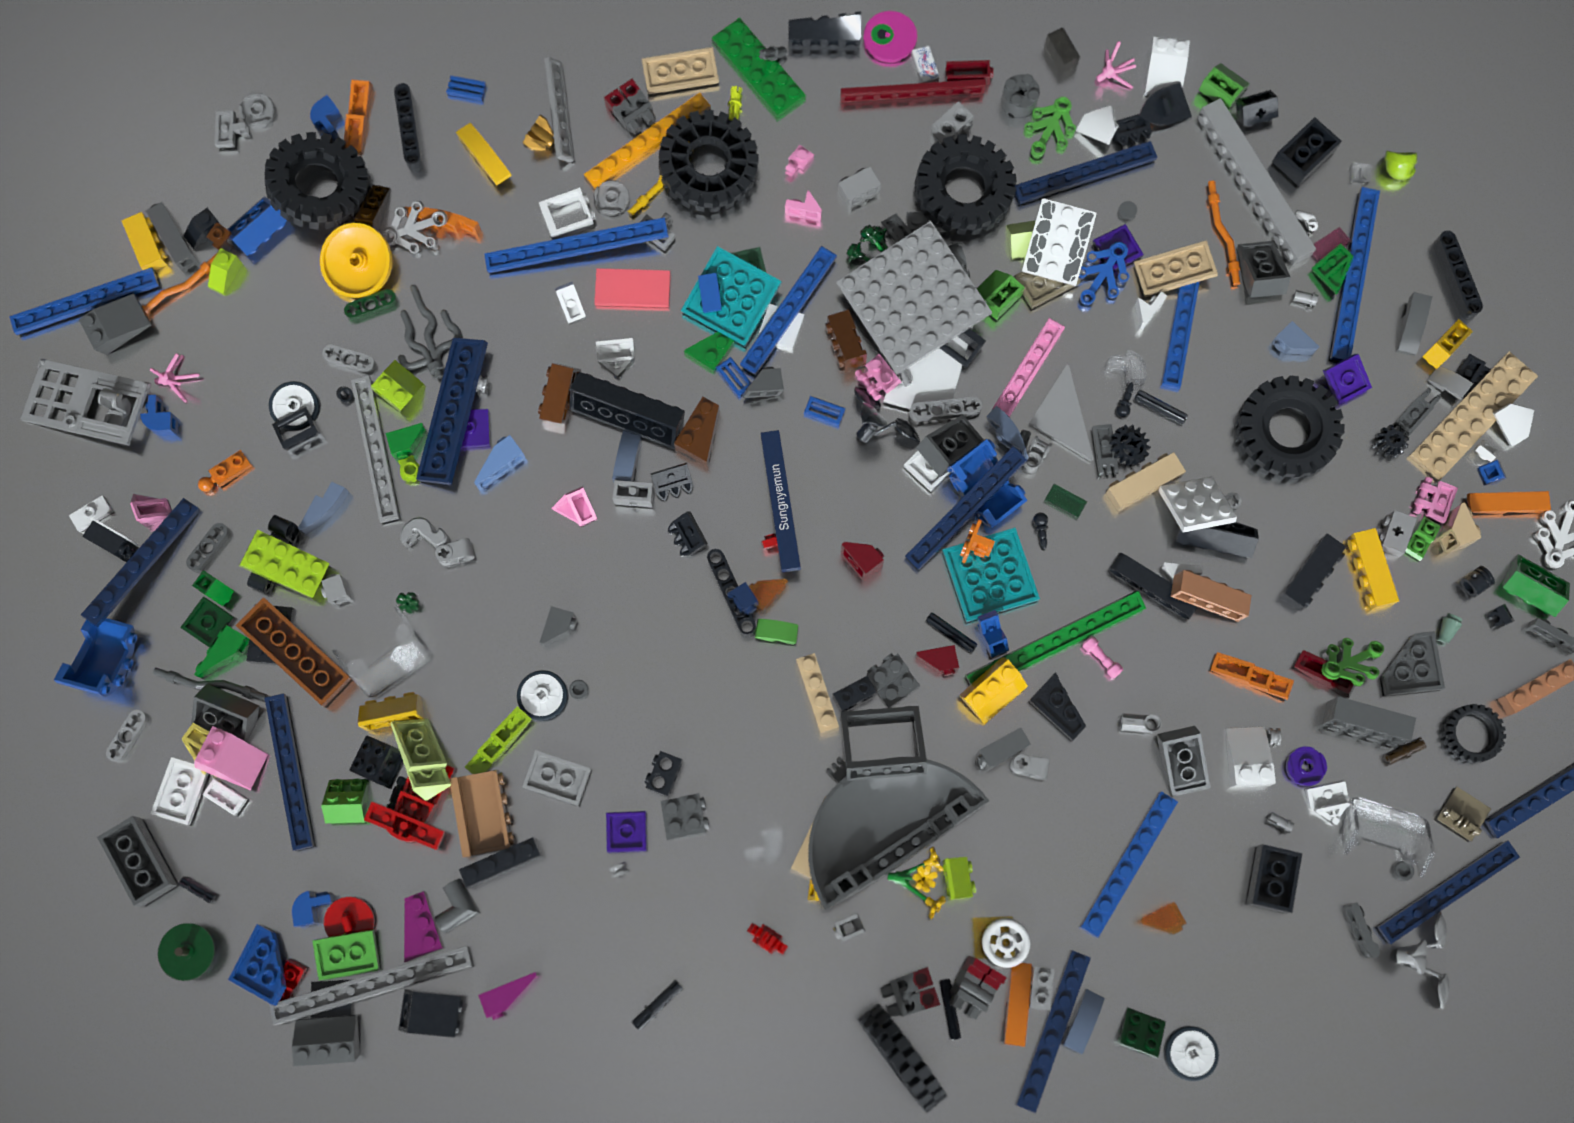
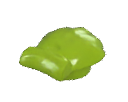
M414 456L398 460L401 478L407 482H416L420 465L415 461Z

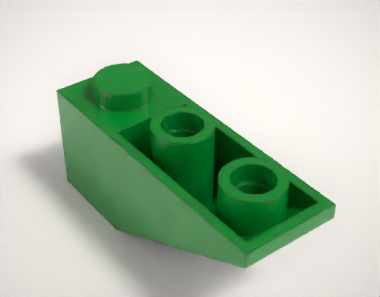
M226 625L218 633V639L214 645L208 648L205 659L197 665L194 675L204 679L241 657L249 645V638Z

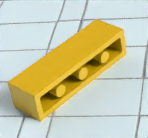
M1376 528L1353 533L1348 537V547L1354 555V566L1360 573L1359 581L1365 589L1367 605L1370 606L1371 610L1396 604L1399 602V598Z

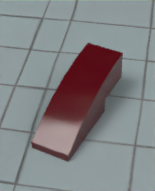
M1303 650L1294 667L1325 687L1349 698L1355 688L1351 680L1341 677L1333 680L1325 677L1321 668L1328 661Z

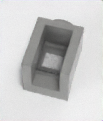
M858 913L836 922V927L833 928L837 939L841 938L842 942L866 932Z

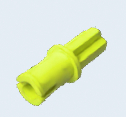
M732 86L730 89V101L727 104L729 106L728 120L730 121L734 117L739 120V111L742 107V88L739 87L737 91L738 86Z

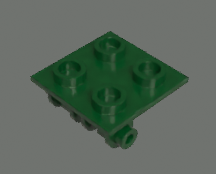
M1127 1007L1122 1033L1119 1034L1117 1042L1121 1046H1126L1132 1050L1148 1054L1151 1057L1159 1058L1166 1021Z

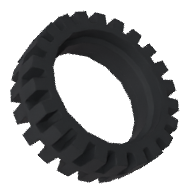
M1468 704L1457 708L1449 714L1450 716L1446 718V723L1443 725L1445 731L1442 732V736L1446 739L1444 744H1448L1449 747L1447 749L1449 752H1453L1452 755L1454 757H1459V760L1467 761V763H1480L1497 756L1496 754L1501 752V747L1505 745L1503 741L1506 739V734H1504L1506 728L1505 726L1502 727L1501 723L1504 722L1502 719H1498L1499 715L1496 712H1492L1493 709L1490 707L1485 708V705ZM1466 715H1478L1490 725L1492 742L1483 752H1470L1464 749L1458 742L1456 726L1459 720Z

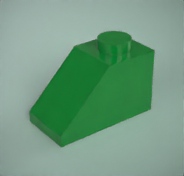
M423 423L385 433L391 455L394 459L401 460L414 454L427 432Z
M204 570L192 585L221 606H224L225 603L231 600L234 590Z

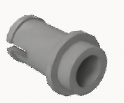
M1296 290L1293 301L1309 304L1310 307L1312 305L1316 306L1318 295L1315 292L1307 293Z
M1272 811L1267 823L1281 829L1282 833L1286 832L1289 834L1294 823L1291 822V819L1287 820Z

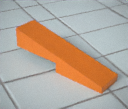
M351 80L349 111L346 114L344 140L346 141V148L352 145L358 152L362 153L373 84L370 81Z
M1549 491L1467 494L1468 507L1472 513H1544L1551 510Z

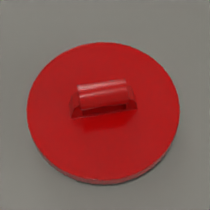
M348 896L336 900L329 906L324 916V929L328 937L374 929L375 918L371 907L364 900L357 897Z

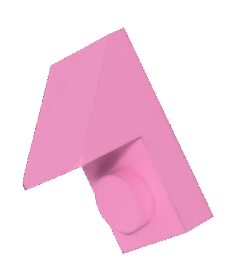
M809 190L807 191L805 203L798 199L786 200V214L821 221L822 209Z

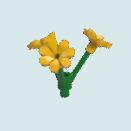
M934 846L930 848V858L924 860V863L907 870L896 871L895 873L890 872L888 874V880L905 886L931 907L929 914L931 920L936 912L940 911L941 906L945 904L946 897L942 895L939 900L935 901L931 897L927 898L917 889L920 890L922 888L924 892H929L930 887L934 888L936 886V882L933 879L937 878L938 875L935 871L930 872L932 865L938 870L944 871V868L939 863L941 860ZM917 871V874L910 875V873ZM910 880L916 881L915 887L917 889L909 884Z

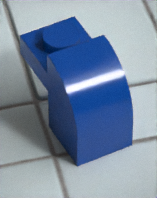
M326 95L313 105L310 111V118L317 132L322 130L323 133L331 134L332 140L335 141L339 135L331 123L342 115L330 97Z
M148 395V402H146L147 413L140 414L143 424L153 433L160 436L177 435V417L171 412H162V400L157 395Z
M996 610L978 616V630L991 658L1009 651L1007 637L1001 629Z
M306 891L300 894L292 906L294 927L319 923L316 907L332 904L336 901L335 895L328 894V891L316 893V897L314 891Z

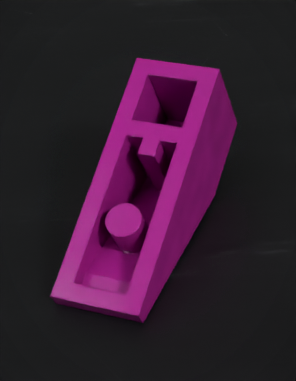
M531 973L479 994L478 996L486 1018L492 1017L493 1020L505 1016L504 1012L508 1011L539 977V973Z

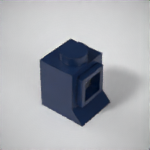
M746 582L727 593L729 598H733L739 611H743L747 615L757 609L756 606L759 605L757 598Z

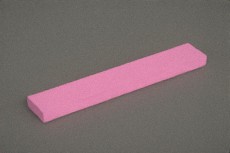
M1051 318L1047 320L992 410L997 406L1009 417L1011 416L1064 331L1065 326Z

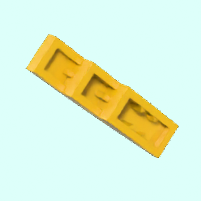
M471 122L456 131L458 138L464 143L480 167L496 185L512 176Z

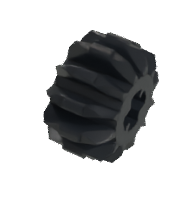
M1389 425L1387 428L1383 427L1380 433L1376 435L1378 440L1375 442V445L1380 446L1378 452L1385 451L1384 456L1390 454L1392 458L1396 457L1397 454H1403L1404 449L1408 448L1406 442L1410 438L1404 436L1406 430L1401 432L1400 426H1396L1394 429L1393 425Z

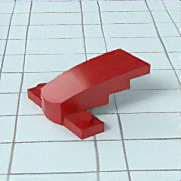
M446 765L445 770L449 779L453 777L456 768ZM407 777L403 791H400L395 809L371 801L364 820L387 829L386 831L398 840L409 843L418 842L438 850L446 831L430 825L429 822L436 812L447 788L425 801L413 790L409 777Z

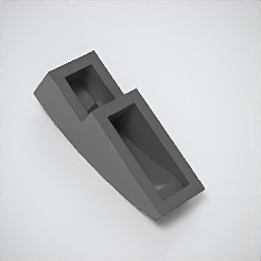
M1413 292L1409 297L1406 315L1402 321L1397 347L1398 352L1411 355L1417 354L1433 296Z

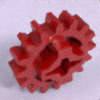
M751 923L747 929V932L754 936L752 942L771 954L775 950L783 955L788 948L786 944L780 941L783 936L764 924L759 927Z

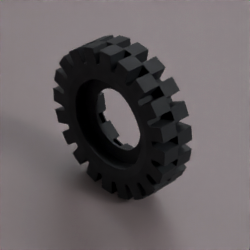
M306 132V139L303 140L299 133L291 136V143L284 139L278 143L279 150L274 147L269 153V159L266 160L264 172L266 195L268 199H271V206L275 211L280 210V216L288 221L291 217H294V224L303 227L305 221L309 222V229H319V223H324L325 229L335 228L336 220L340 225L349 222V215L353 218L357 215L367 195L368 172L362 156L357 157L358 151L352 145L346 148L345 140L337 137L332 142V135L322 133L321 139H317L316 132ZM309 165L327 167L335 174L337 187L333 193L326 197L319 198L305 195L296 185L298 172Z
M958 134L955 141L952 136L943 138L942 144L938 141L933 144L930 151L927 150L922 157L915 178V197L917 202H921L920 209L923 214H931L929 220L934 225H937L940 221L943 223L941 229L950 232L951 228L954 227L956 228V234L965 235L966 231L970 230L971 235L981 233L982 228L988 231L994 227L996 222L999 224L1008 212L1016 192V174H1012L1014 167L1011 160L1005 162L1007 156L1002 149L995 152L996 144L989 140L983 145L981 144L982 137L973 135L971 141L967 140V134ZM957 168L975 170L983 178L985 184L983 195L977 201L971 203H962L953 199L945 187L946 177L951 171Z
M1289 375L1287 379H1284L1283 376L1275 377L1271 382L1267 380L1259 385L1240 408L1241 412L1237 416L1236 424L1239 426L1236 429V437L1241 439L1239 448L1242 454L1247 453L1249 455L1246 460L1252 466L1255 464L1260 466L1258 471L1265 475L1269 472L1273 473V478L1283 480L1285 477H1288L1289 481L1299 480L1301 477L1305 479L1314 475L1317 471L1319 472L1337 454L1336 451L1340 449L1343 442L1341 436L1345 433V424H1340L1344 417L1341 409H1335V406L1338 404L1333 395L1328 398L1325 395L1328 390L1322 385L1316 388L1313 386V380L1305 378L1303 381H1299V376ZM1284 408H1293L1305 414L1310 422L1311 432L1304 444L1298 447H1286L1275 441L1270 432V420L1277 411Z

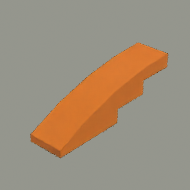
M405 206L408 212L407 217H409L412 208ZM424 207L416 218V222H421L431 218L433 213L443 211L448 217V221L443 227L457 234L461 228L475 235H478L481 230L477 221L439 209ZM439 215V221H443V216ZM435 225L429 226V228L437 232H439L442 227H437Z
M1217 652L1211 667V671L1286 700H1288L1294 684L1292 679L1276 675L1275 672L1257 667L1254 663Z
M1021 962L1010 969L1004 1044L1025 1047L1032 964Z

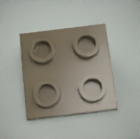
M1456 786L1437 820L1472 842L1475 835L1479 836L1482 832L1480 827L1491 808Z

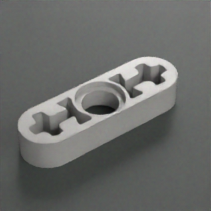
M332 344L325 346L322 350L324 359L331 364L365 374L372 373L376 368V363L370 355ZM334 351L336 355L340 356V359L335 355L329 357L328 352L332 353ZM347 355L354 356V360L351 363H345L344 359ZM360 360L363 363H367V361H369L371 365H367L365 368L363 364L358 363V361Z
M141 710L130 712L106 750V756L110 761L121 762L126 758L148 723L149 718L145 712ZM135 716H140L142 721L136 722ZM129 725H132L133 727H136L137 729L135 730V729H133V728H130ZM126 731H131L132 738L129 741L123 740V734ZM118 742L126 745V747H122ZM114 750H118L120 753L119 757L115 756Z

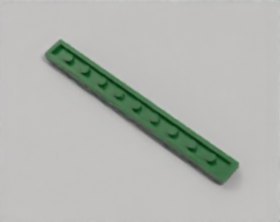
M1134 591L1002 657L1008 659L1018 671H1021L1146 609L1139 591ZM1002 657L966 674L965 676L969 684L971 685Z

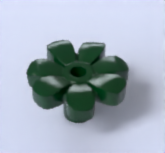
M401 592L396 598V603L400 604L399 609H406V612L409 614L417 611L420 607L418 605L419 600L413 592H408L406 595Z

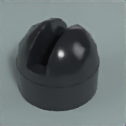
M341 386L337 389L336 396L339 400L348 402L352 399L353 392L350 388ZM342 391L347 394L346 397L341 394Z

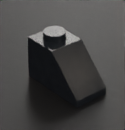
M208 207L192 217L183 235L194 251L210 240L206 236L213 226L219 223Z

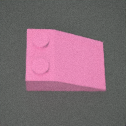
M212 726L194 764L195 768L251 790L268 754L231 733Z

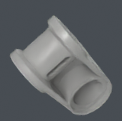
M1035 436L1028 449L1027 454L1029 458L1027 460H1033L1036 465L1031 466L1026 462L1022 469L1028 474L1035 473L1053 444H1048L1038 439V436Z
M469 538L440 545L435 551L436 558L443 566L474 559Z
M1020 754L1011 760L1010 768L1016 774L1038 780H1047L1050 760ZM1020 760L1024 765L1022 768H1019V764H1016Z

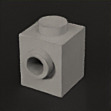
M340 574L328 575L325 580L321 581L323 585L321 592L324 598H327L328 602L333 606L351 599L345 579Z

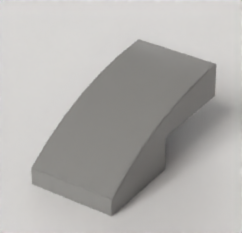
M1441 366L1427 380V382L1442 392L1446 390L1459 400L1463 398L1473 385L1466 378Z

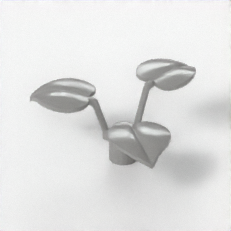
M1438 912L1439 915L1435 924L1436 940L1433 943L1427 944V941L1423 939L1417 946L1412 945L1411 948L1398 947L1397 962L1411 964V967L1417 968L1420 975L1428 972L1437 976L1439 979L1438 994L1441 1003L1439 1009H1444L1450 989L1448 976L1445 973L1442 975L1426 968L1428 948L1438 945L1439 948H1443L1447 939L1446 922L1442 912Z

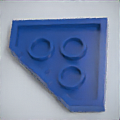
M257 924L228 980L275 1006L279 1003L286 989L277 936L275 932Z

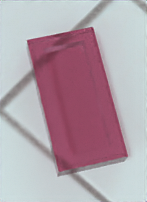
M1338 227L1314 243L1316 250L1313 255L1320 261L1339 244L1345 247L1351 240Z

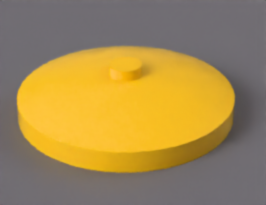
M349 223L338 227L327 237L321 249L320 268L326 283L335 292L346 297L363 298L378 292L387 282L392 270V252L387 240L378 230L365 224Z

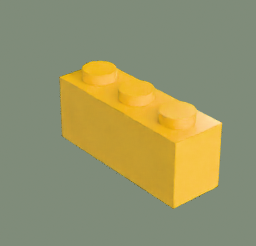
M140 212L121 220L139 265L143 270L152 267L156 271L168 266L165 260L167 258L166 252L159 246L161 240L158 234L153 231L154 225L149 217Z

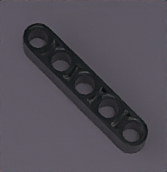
M400 83L394 88L404 160L411 171L418 172L423 168L424 161L414 96L407 84Z
M1444 231L1434 241V249L1461 317L1471 320L1482 311L1483 303L1456 235L1452 231Z
M712 549L707 554L710 569L740 634L745 638H750L756 633L755 621L751 614L743 613L739 615L734 612L737 606L733 598H729L726 593L728 590L738 587V584L724 553L720 549ZM718 555L721 557V560L718 563H713L711 558ZM722 572L729 574L726 580L719 579V575ZM744 624H751L753 626L752 630L749 632L743 631L742 627Z
M1118 553L1109 567V571L1185 619L1189 620L1197 609L1195 605L1171 597L1173 585L1171 582L1123 553Z

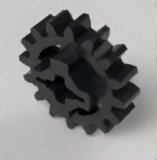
M1124 425L1115 430V433L1111 435L1113 440L1109 444L1113 445V448L1110 451L1116 453L1114 458H1120L1119 463L1126 461V466L1131 464L1135 466L1143 462L1145 457L1149 455L1147 450L1151 449V446L1147 445V442L1150 440L1144 438L1146 432L1140 433V427L1134 429V425L1129 427Z

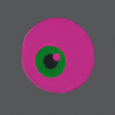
M880 12L874 15L864 28V46L875 59L881 62H899L915 49L917 30L912 20L900 12Z

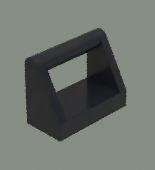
M970 328L957 336L975 349L968 360L947 344L940 347L942 351L965 368L968 367L986 342L985 339Z
M307 407L272 424L283 449L286 451L321 434ZM306 415L311 427L285 440L280 428Z

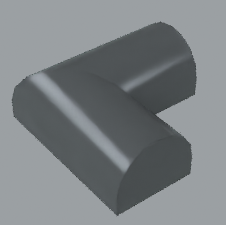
M461 878L443 887L452 906L436 915L435 920L444 934L480 913Z

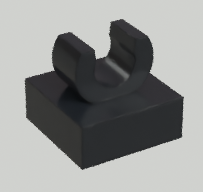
M1506 604L1497 607V611L1489 615L1490 617L1494 615L1499 616L1500 620L1494 624L1495 626H1500L1503 622L1507 625L1515 621Z

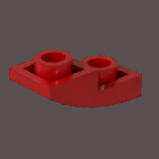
M291 958L286 961L283 968L286 989L279 1002L292 998L308 968Z

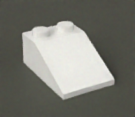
M1153 37L1149 47L1144 96L1149 97L1154 92L1179 82L1183 88L1190 41Z
M1265 727L1226 728L1225 736L1231 788L1276 784L1274 762Z

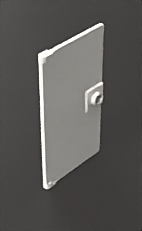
M955 337L946 343L965 357L968 346L966 342L959 337ZM938 348L905 370L912 383L909 386H904L898 374L897 377L901 383L888 394H885L883 402L910 410L911 406L917 402L953 399L962 365ZM933 406L931 408L934 414H940L942 412L941 408L938 406Z

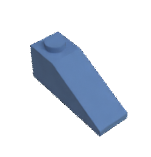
M510 435L500 438L489 454L474 481L479 490L526 458Z

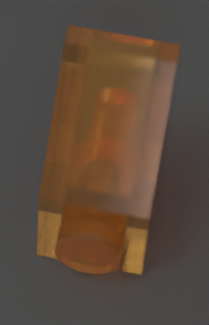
M786 579L760 580L755 584L751 583L749 588L758 600L759 605L756 606L757 609L764 613L788 586V581Z
M1170 902L1136 921L1138 925L1163 933L1171 932L1172 935L1182 931V926L1187 924L1175 902Z

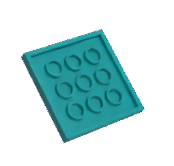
M717 246L701 275L717 273L722 311L703 313L699 280H697L681 312L746 347L782 281Z
M1016 527L985 536V538L995 541L989 557H979L974 554V551L970 550L966 562L962 563L963 557L960 554L965 543L942 550L966 623L977 620L978 616L993 610L1000 613L1040 600Z

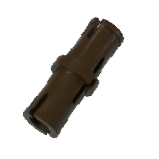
M1418 737L1385 753L1384 757L1388 764L1392 765L1401 759H1408L1412 754L1425 749L1426 744L1421 737Z

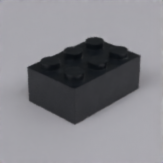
M1314 117L1277 152L1272 162L1299 186L1337 150L1342 140Z
M1265 844L1257 845L1247 905L1285 914L1293 913L1303 853Z

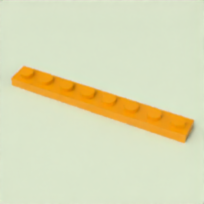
M699 92L583 174L584 178L595 190L603 182L611 180L659 146L663 136L666 137L667 129L671 124L675 126L677 119L683 115L688 119L689 114L694 111H699V114L703 115L705 110L711 109V105Z

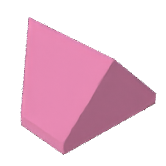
M583 486L566 493L551 508L576 522L579 526L597 519Z
M137 494L132 496L130 505L136 521L145 527L164 520L171 513L167 498L158 499Z

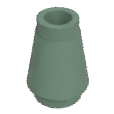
M1447 613L1446 617H1443L1438 639L1450 643L1462 626V618Z

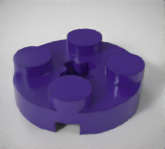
M1303 746L1295 749L1287 756L1286 771L1293 783L1301 786H1313L1318 784L1326 774L1327 762L1321 752L1319 753L1315 748ZM1303 761L1311 765L1308 772L1302 769Z

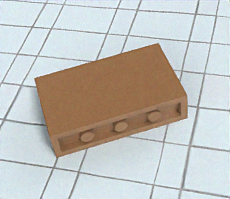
M499 770L450 778L462 857L504 850L511 847L515 843L513 832H510L509 829L511 816L510 812H506L505 805L508 804L506 792L503 793L502 785L505 784L503 773H500Z

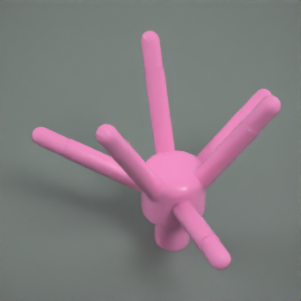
M1118 41L1110 59L1109 49H1106V66L1102 68L1103 72L1097 75L1096 78L1101 82L1107 77L1109 79L1113 77L1132 89L1133 86L1115 74L1135 68V64L1126 66L1134 62L1135 59L1127 60L1116 67L1112 65L1121 44Z
M176 353L165 372L160 373L154 368H150V371L159 376L154 379L156 385H169L181 400L186 403V398L175 386L181 385V383L175 380L199 377L200 374L175 376L173 371L184 357Z

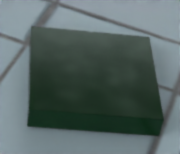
M203 596L180 628L210 647L218 639L217 636L220 630L225 628L226 625L230 627L236 618Z

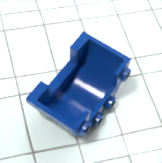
M990 439L982 440L947 468V471L951 472L949 475L950 481L961 498L998 462L997 453L994 450L995 445ZM1007 481L976 513L981 515L979 519L983 523L993 528L1028 501L1024 496L1026 493L1020 485L1011 484Z
M106 618L97 628L85 620L81 628L85 641L71 666L62 663L54 681L64 686L100 696H109L118 687L123 686L125 675L133 666L134 661L132 657L138 635L135 633L133 625Z

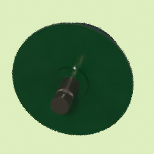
M183 923L171 928L165 933L158 947V961L162 970L169 977L179 981H189L203 975L212 964L215 954L214 941L209 932L202 926L193 923Z

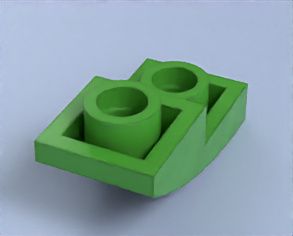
M1424 516L1410 537L1406 553L1419 561L1423 559L1441 526Z
M757 619L755 638L770 642L776 640L792 645L796 643L797 624L778 620Z

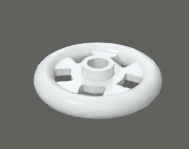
M1011 918L997 919L990 923L984 931L982 937L983 951L987 958L995 965L1013 967L1020 964L1027 957L1030 950V936L1020 922ZM1009 926V933H1001L1000 927ZM1019 932L1022 941L1016 943L1014 934ZM992 935L998 936L996 945L990 944ZM1008 939L1010 942L1009 946L1005 947L1002 941ZM1016 947L1020 952L1013 958L1010 952ZM997 949L1005 953L1003 958L995 955Z

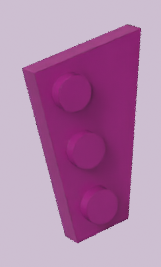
M425 891L405 898L404 963L443 949Z

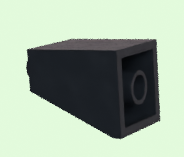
M404 989L398 1030L409 1034L455 1038V1034L458 1033L460 1022L457 1020L458 1013L462 1011L463 1006L461 996Z

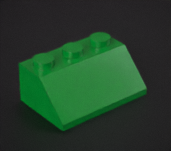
M1519 554L1515 557L1503 580L1505 591L1522 598L1528 605L1536 606L1542 613L1556 617L1569 601L1570 583Z

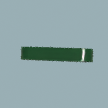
M385 289L346 304L344 313L349 320L357 321L394 307L398 302V298L394 291ZM388 295L391 297L390 302H387L386 296ZM369 301L376 302L373 309L366 308V304ZM352 308L356 310L354 315L351 314Z

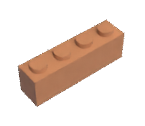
M1182 570L1174 575L1171 597L1238 622L1249 616L1252 595L1245 593L1243 590L1231 588L1225 583L1215 582L1206 576H1199L1191 570Z
M1571 659L1561 662L1496 700L1506 716L1515 714L1574 680V663Z

